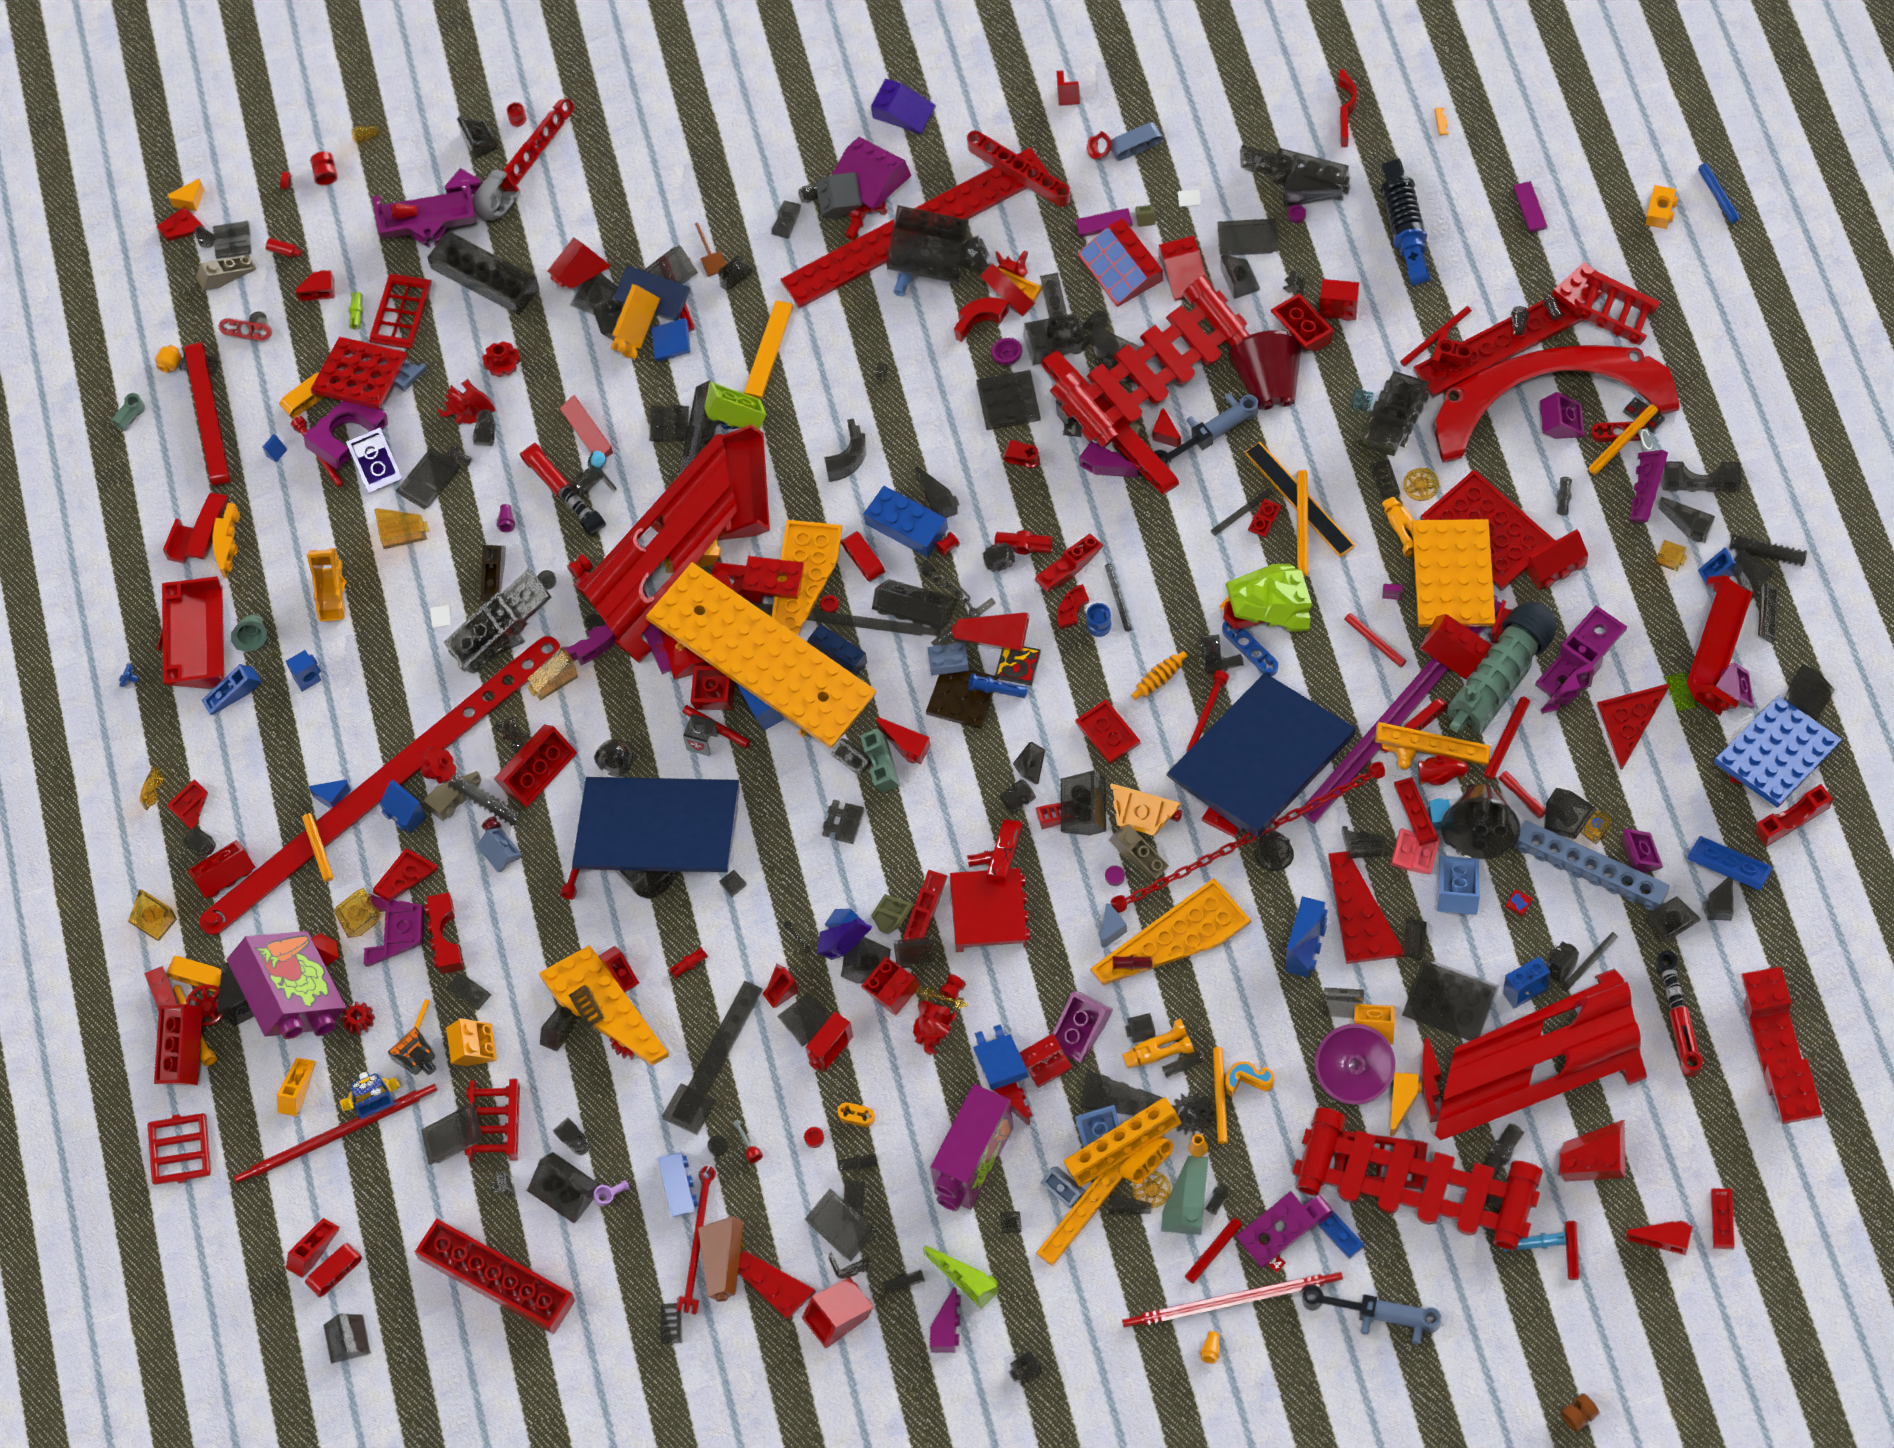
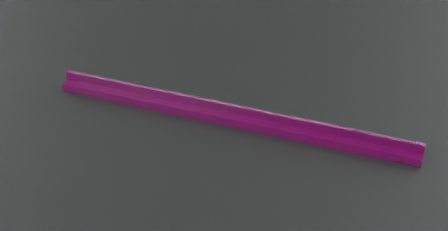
M1494 595L1495 616L1498 614L1501 603L1497 601L1498 597ZM1486 627L1467 628L1479 636ZM1432 658L1305 805L1309 801L1322 797L1332 789L1343 786L1357 777L1381 748V743L1375 742L1377 723L1401 726L1450 669ZM1338 789L1333 793L1337 795L1341 793L1340 789ZM1337 798L1331 799L1323 803L1319 808L1312 811L1309 810L1301 815L1315 825ZM1317 800V801H1315V802H1313V803H1311V804H1312L1313 807H1314V806H1316V805H1318V804H1320V803H1318V800Z

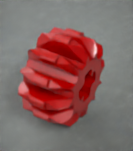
M356 1001L353 1007L348 1004L349 1010H344L342 1012L344 1016L341 1017L344 1029L349 1030L352 1035L355 1032L361 1035L362 1030L368 1033L367 1027H373L372 1021L375 1020L372 1008L367 1007V1004L364 1002L359 1005Z

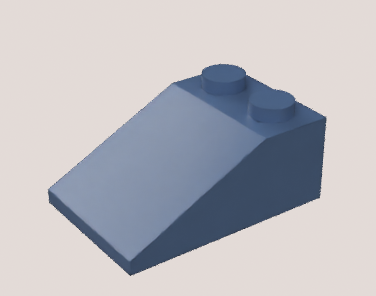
M1440 856L1437 911L1477 915L1480 898L1479 859Z

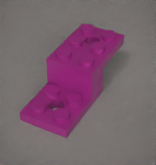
M1596 605L1561 644L1558 658L1537 680L1535 686L1552 697L1561 686L1557 680L1560 678L1567 679L1577 669L1592 663L1594 676L1602 667L1603 656L1624 634L1627 626ZM1600 627L1603 628L1605 632L1603 634H1597L1594 630ZM1573 699L1562 701L1560 703L1567 707Z

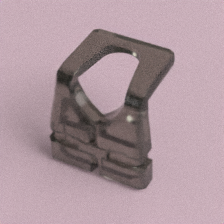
M832 1252L828 1256L836 1276L840 1279L858 1275L859 1272L863 1273L870 1268L869 1256L842 1269L839 1268Z

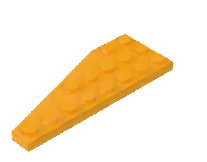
M786 520L780 560L803 562L804 571L798 599L774 597L772 618L796 635L800 633L838 562L843 530L842 525ZM782 575L777 580L784 582L787 580V577Z
M1213 878L1090 969L1102 985H1106L1221 946L1251 923V919L1216 879ZM1133 955V957H1151L1152 968H1133V970L1126 968L1113 969V956L1131 957Z
M590 945L539 973L541 980L561 1006L567 1007L573 1014L585 1019L588 1024L607 1037H612L618 1041V1044L622 1047H627L633 1051L634 1055L649 1065L653 1066L669 1057L665 1047Z

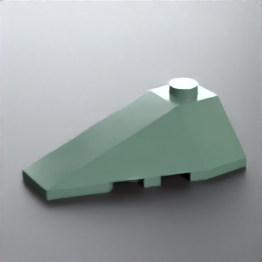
M1188 1155L1163 1209L1161 1232L1202 1235L1208 1157Z

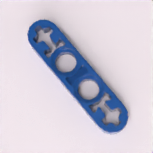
M1225 621L1222 625L1223 635L1262 673L1274 676L1278 672L1277 660L1244 628L1234 629V632L1232 630L1227 631V627L1232 628V626ZM1241 638H1247L1249 643L1241 645L1238 641ZM1258 650L1262 655L1259 658H1254L1251 653ZM1266 663L1269 666L1273 664V669H1266Z

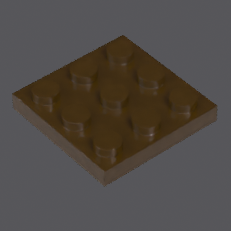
M971 669L969 671L940 674L926 709V715L981 729L994 692L987 694L982 690H969V679L972 673L985 678L989 676L998 681V677Z

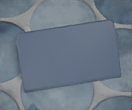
M1057 1166L1052 1167L1041 1181L1042 1185L1069 1208H1072L1085 1193L1082 1187L1079 1188L1077 1183Z

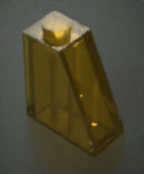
M380 508L374 509L383 549L427 540L426 533L429 532L427 521H423L421 515Z
M564 647L560 648L527 679L529 692L533 697L537 696L540 701L578 678L574 661Z

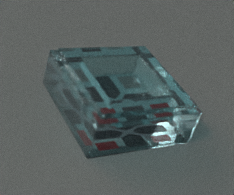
M1355 389L1351 408L1370 411L1374 392Z

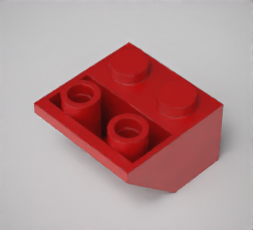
M885 957L861 987L883 1008L896 1016L919 989L920 984L915 976L888 957Z

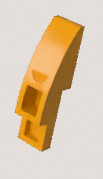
M234 503L227 504L223 519L216 518L213 529L214 556L223 578H227L228 573L231 572L233 567L232 559L237 554V545L233 538L235 535L234 527L236 522L239 521L240 512Z

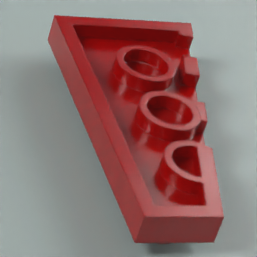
M746 1251L740 1254L738 1275L786 1320L816 1293V1290L752 1254Z

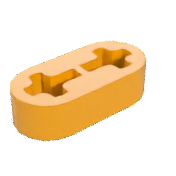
M842 1103L838 1107L839 1119L844 1123L870 1127L875 1122L874 1112L869 1107L852 1103ZM849 1109L852 1114L844 1116L843 1112ZM866 1113H868L870 1118H867L866 1121H863V1117L861 1116H865Z

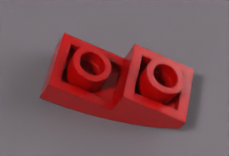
M1263 499L1248 531L1265 538L1282 508L1281 505Z

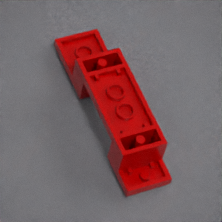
M1782 967L1742 973L1741 978L1746 992L1744 1007L1769 1096L1774 1095L1781 1123L1788 1124L1822 1117L1823 1113L1807 1058L1802 1059L1791 1022L1789 1010L1792 1002Z

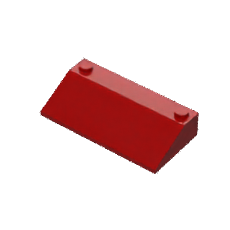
M748 425L722 435L728 459L729 478L736 499L737 512L718 535L717 540L753 537L770 531L764 433L753 425Z
M217 576L162 583L164 685L207 689L215 688L224 679L223 586Z

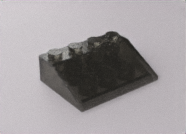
M1424 958L1421 960L1402 1016L1471 1041L1481 1036L1500 985Z

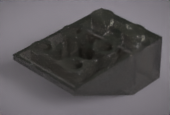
M1078 313L1024 323L1023 336L1032 365L1041 364V360L1055 350L1064 356L1087 345Z

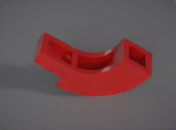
M986 297L968 303L958 313L959 321L954 327L956 340L963 342L970 330L980 322L992 321L1001 324L1009 312V301Z

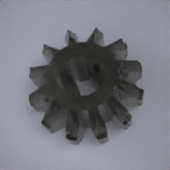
M997 543L985 549L983 560L988 570L992 572L998 570L1000 572L1012 566V563L1015 562V555L1011 545Z

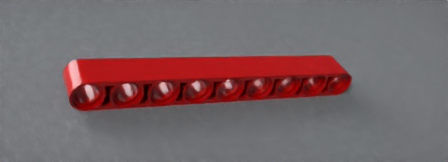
M203 342L185 345L184 350L212 487L230 483V474Z

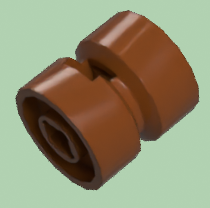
M1582 1393L1573 1400V1405L1568 1404L1560 1411V1414L1565 1423L1578 1433L1587 1425L1586 1421L1591 1422L1600 1415V1411L1591 1398Z

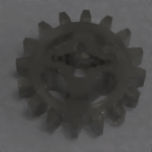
M1189 1092L1188 1097L1181 1094V1100H1174L1175 1105L1171 1106L1177 1115L1182 1106L1184 1108L1180 1115H1178L1182 1124L1177 1126L1178 1132L1183 1129L1185 1135L1190 1131L1194 1136L1196 1131L1202 1134L1203 1127L1209 1129L1208 1122H1213L1211 1115H1214V1111L1210 1109L1212 1107L1211 1102L1206 1103V1096L1199 1098L1198 1092L1195 1096H1192L1191 1092ZM1205 1113L1204 1119L1200 1121V1117Z

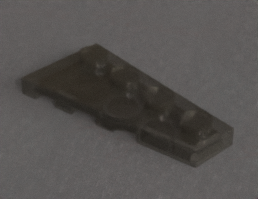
M1087 1069L1081 1108L1098 1110L1114 1105L1116 1113L1135 1116L1163 1097L1142 1089L1133 1088L1129 1084L1117 1082L1108 1076L1099 1075Z

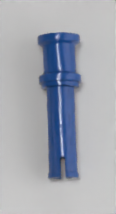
M972 673L969 679V690H982L987 694L997 692L1024 699L1027 695V686L993 680L989 676L987 678L976 676L975 673Z

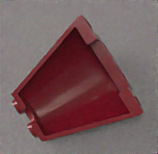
M1269 330L1251 334L1243 338V342L1239 345L1235 343L1228 353L1229 360L1249 395L1257 398L1258 410H1269L1275 404H1281L1283 407L1295 404L1302 346L1293 335H1288L1287 331Z

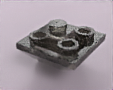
M616 300L594 305L592 309L601 334L614 341L615 336L612 334L623 306Z

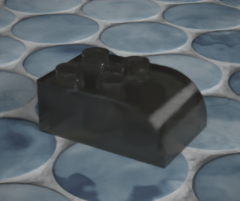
M1098 326L1094 328L1092 333L1094 362L1097 366L1103 363L1109 371L1119 364L1113 358L1119 350L1128 344L1135 351L1141 347ZM1129 375L1122 379L1124 382L1135 384Z

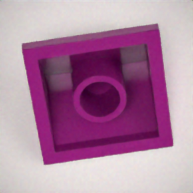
M1632 829L1623 830L1621 843L1631 868L1642 873L1663 868L1651 833Z

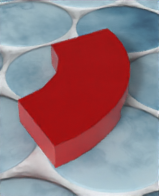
M1083 584L1073 588L1064 596L1057 613L1059 630L1076 625L1078 611L1082 606L1089 603V598Z

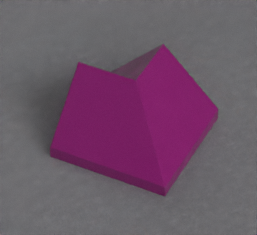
M1735 662L1731 663L1720 672L1721 679L1716 687L1748 708L1753 709L1754 702L1749 671Z

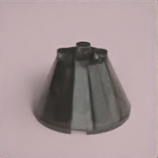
M1470 784L1444 814L1441 822V834L1445 843L1453 847L1456 853L1468 858L1491 859L1503 855L1504 851L1515 846L1520 836V822L1515 812L1498 792L1496 786Z

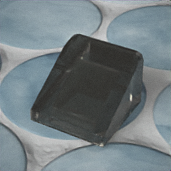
M1019 1211L1000 1213L1003 1234L1022 1232Z

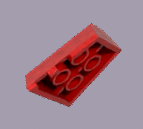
M1625 1120L1564 1142L1560 1152V1175L1563 1180L1570 1182L1625 1178Z

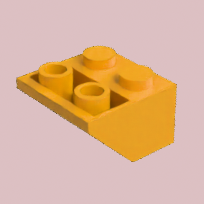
M460 1018L446 1027L451 1064L471 1066L497 1060L491 1023Z

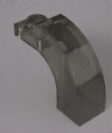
M854 418L847 420L850 443L847 449L840 454L824 457L829 482L850 476L861 466L865 459L867 451L865 433H861L860 426L855 425Z

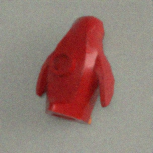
M1441 754L1418 762L1421 785L1426 782L1436 786L1444 785L1456 777H1460L1463 780L1469 770L1465 762Z

